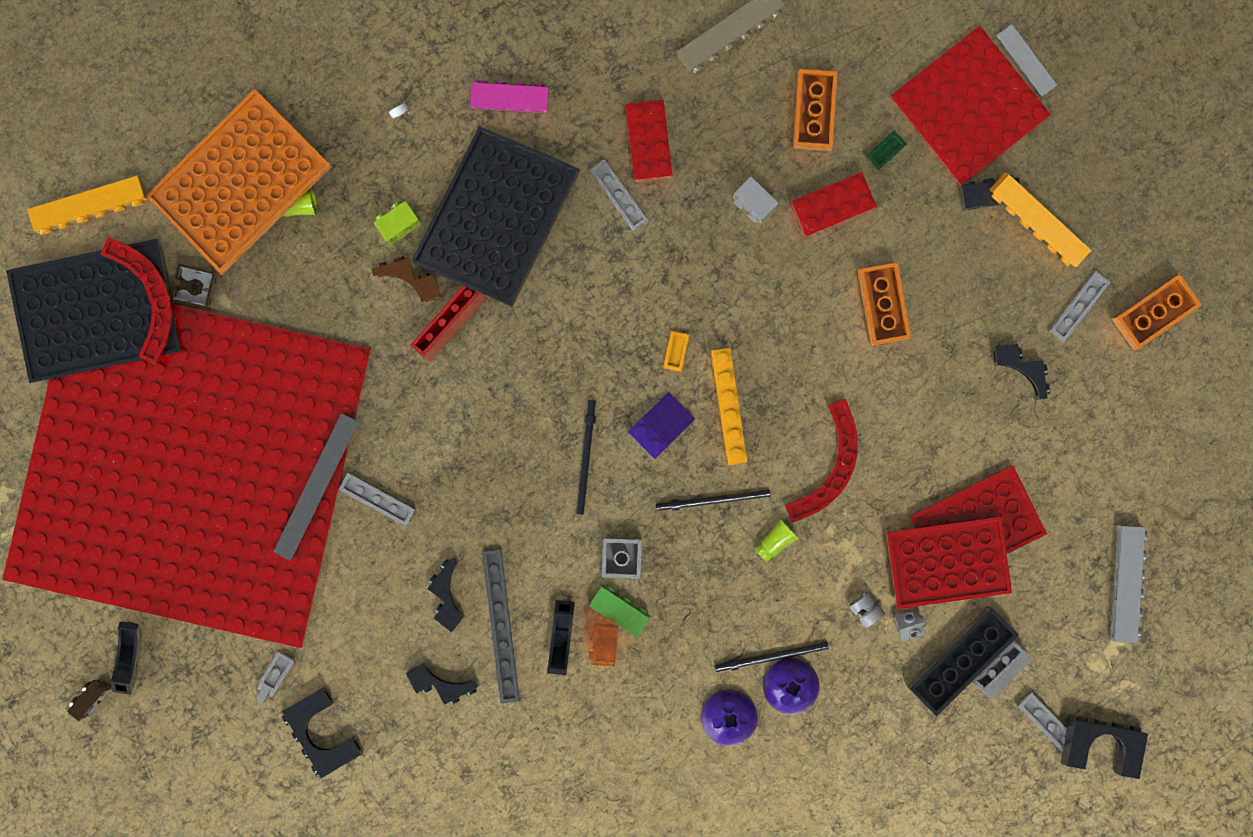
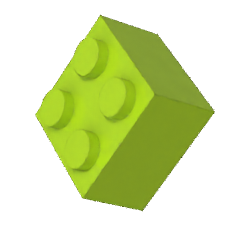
M406 201L395 203L391 207V211L387 214L385 212L379 214L376 217V221L373 222L390 246L422 224Z

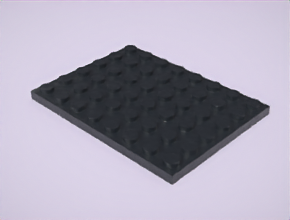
M479 126L411 262L512 308L581 170Z
M159 239L128 244V246L139 251L153 263L163 277L169 291ZM102 250L6 270L30 384L145 360L138 357L149 333L152 306L144 284L130 269L117 261L101 255ZM173 306L170 336L162 356L182 352Z

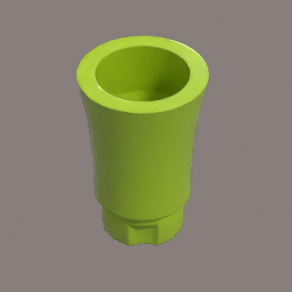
M309 189L283 216L317 215L318 206L314 190Z
M780 519L755 550L768 562L773 556L776 557L787 546L799 539V537Z

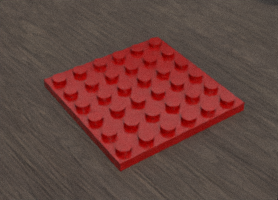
M978 26L890 96L891 100L960 186L1051 115L981 26Z

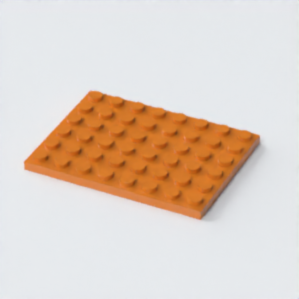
M254 89L146 197L203 257L223 275L332 166Z

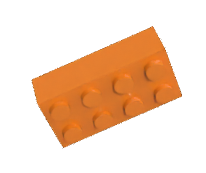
M798 70L792 149L832 150L838 71Z
M898 262L859 269L857 273L870 345L875 346L911 339Z
M1177 274L1112 318V320L1131 348L1137 350L1202 306V304L1181 274Z

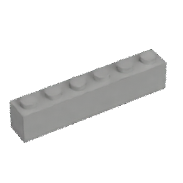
M1118 526L1110 639L1114 642L1138 643V639L1141 638L1139 620L1143 616L1140 601L1144 598V590L1141 589L1142 581L1145 580L1143 562L1146 561V551H1144V543L1147 542L1148 538L1144 527Z

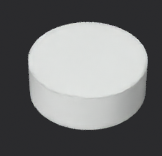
M403 103L389 111V114L394 119L407 112L409 108L406 103Z

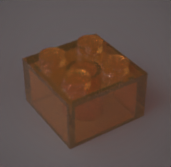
M595 623V628L591 627L590 640L594 641L593 647H589L588 660H592V665L615 667L618 625Z

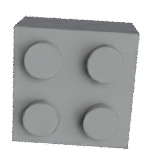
M751 176L733 196L735 200L733 203L741 210L744 208L748 212L747 216L754 223L758 222L761 224L778 205V202Z
M603 538L602 577L640 579L642 539Z

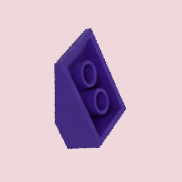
M668 392L628 433L656 459L695 418Z

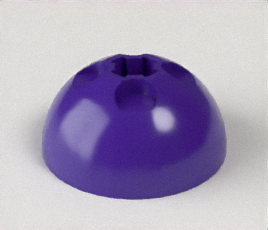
M785 658L777 661L768 669L763 680V692L767 702L773 709L786 715H797L810 709L816 702L820 691V683L816 671L810 664L798 658Z
M722 690L713 694L704 704L701 713V723L704 732L713 742L721 746L734 747L745 743L754 734L758 724V713L755 704L746 694L737 690Z

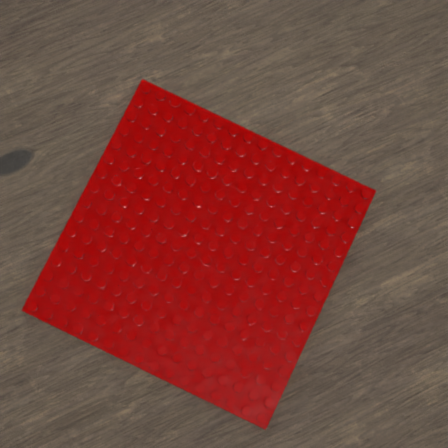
M172 304L182 352L161 356L157 365L147 360H141L49 380L2 580L303 648L350 442L293 559L290 561L274 553V550L341 413L354 420L356 419L372 349Z

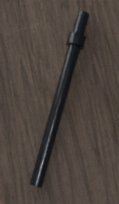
M588 400L587 415L584 418L586 426L576 514L584 515L593 424L596 423V416H594L595 400Z
M770 490L682 501L675 499L671 500V502L656 504V510L679 511L680 508L771 497Z
M828 642L741 660H737V658L731 659L729 662L715 665L716 672L739 670L740 667L828 650L829 646Z

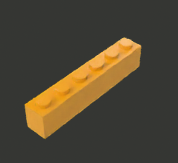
M1006 172L989 189L994 193L991 197L999 204L1003 202L1007 205L1005 210L1013 217L1015 214L1021 218L1019 222L1026 229L1031 227L1035 231L1033 235L1039 241L1044 239L1048 243L1046 247L1052 253L1058 252L1062 256L1060 260L1065 265L1069 266L1071 264L1076 268L1091 252L1079 238Z
M134 176L29 208L27 211L33 231L45 235L51 233V229L58 227L59 229H65L74 222H77V224L89 221L88 218L94 216L101 218L106 216L107 212L113 210L114 212L124 211L126 206L132 205V207L143 205V201L148 200V198L146 197L147 194L142 178Z
M731 348L712 350L711 359L727 465L746 463L747 456Z

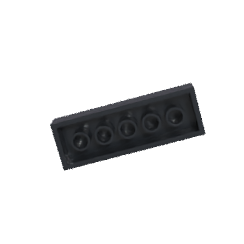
M987 606L907 688L937 717L1019 634L992 607Z

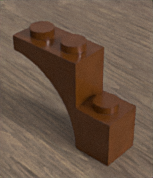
M404 256L393 259V263H378L375 265L376 268L371 269L375 278L395 277L410 284L417 292L423 304L441 299L435 276L425 273L419 275V279L416 280L409 258L405 259Z

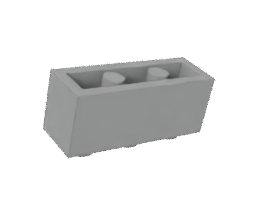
M1013 641L973 680V683L992 700L1032 659Z

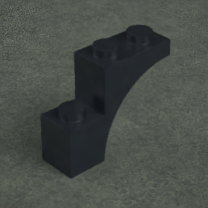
M1018 344L992 347L994 366L1009 367L1020 372L1032 385L1036 400L1048 399L1047 395L1050 394V387L1045 379V376L1048 375V369L1043 360L1020 363L1023 353L1022 348H1019Z
M454 558L446 559L439 567L441 572L438 576L434 574L427 582L430 585L427 589L445 603L444 605L440 603L435 609L434 613L436 615L434 619L451 633L465 617L458 610L451 596V577L458 564Z
M556 600L547 674L565 676L567 674L575 602Z
M119 622L117 655L111 679L112 692L132 695L137 678L136 663L142 647L139 624Z
M425 663L406 672L416 694L419 692L425 694L432 690L431 686L434 685L444 705L449 703L451 706L459 702L460 696L466 694L468 697L477 692L476 688L479 687L477 679L462 683L442 680L434 675Z

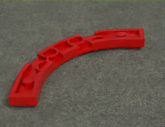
M108 237L100 254L130 269L142 281L152 306L151 325L138 357L157 365L168 342L172 326V304L168 288L163 277L149 259L136 249Z
M846 399L827 406L838 436V454L834 468L827 480L816 491L784 505L791 523L809 517L830 505L842 493L853 474L858 455V435Z

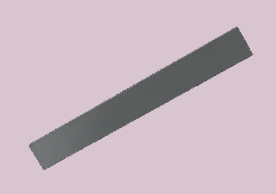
M341 413L278 541L274 553L290 561L293 559L359 424L358 421Z
M502 549L483 550L482 555L500 703L520 701Z

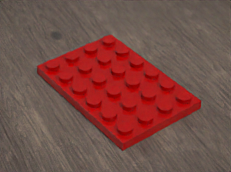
M1013 465L909 516L915 528L1001 516L1007 554L1047 535Z
M1001 516L886 532L897 609L1012 593Z

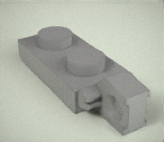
M281 651L276 653L259 682L257 689L261 691L256 698L257 701L264 703L268 695L273 697L294 664L295 659Z

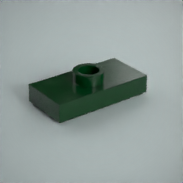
M893 131L866 158L879 171L907 144Z

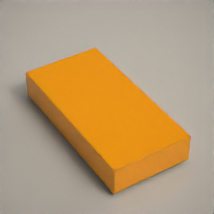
M671 330L663 368L682 372L690 334Z

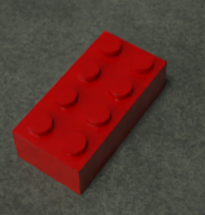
M664 100L626 104L634 183L672 179L673 173Z
M863 172L790 202L791 209L804 239L877 208Z

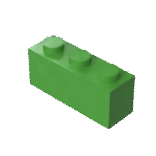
M601 586L589 607L635 637H638L650 619L647 616L649 612L640 606L638 608L633 607L631 600L625 596H622V598L615 595L616 590L610 586Z

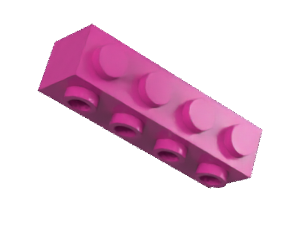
M476 80V83H472L470 102L472 109L548 113L549 87H545V84L535 83L534 86H526V83L515 82V85H507V82L504 81L488 84V81Z

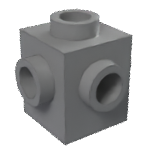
M916 609L894 615L896 628L902 642L924 635L923 627L926 626L923 616L918 615Z

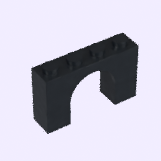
M325 686L282 711L284 723L287 726L290 725L293 730L292 736L297 743L300 742L303 747L301 751L304 757L310 759L313 764L311 766L312 771L316 776L319 775L320 778L325 777L363 753L354 736L333 748H321L310 739L308 726L311 718L334 703Z
M1076 716V719L1069 718L1061 764L1086 770L1091 744L1099 736L1109 734L1116 740L1118 745L1114 773L1124 777L1140 779L1148 733L1143 732L1142 728L1137 726H1130V729L1124 728V724L1112 722V725H1106V721L1094 719V722H1090L1088 718Z

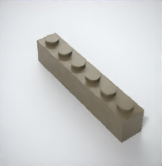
M751 0L678 50L676 56L689 74L693 71L697 73L704 68V63L707 61L711 63L719 58L720 52L731 50L735 46L736 41L747 39L751 35L750 32L755 28L757 30L763 28L767 24L766 21L771 17L773 20L783 13L784 4L781 0Z

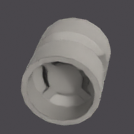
M866 592L849 606L855 615H860L859 620L865 628L871 626L885 615L883 609L879 605L874 604L875 599L870 592Z

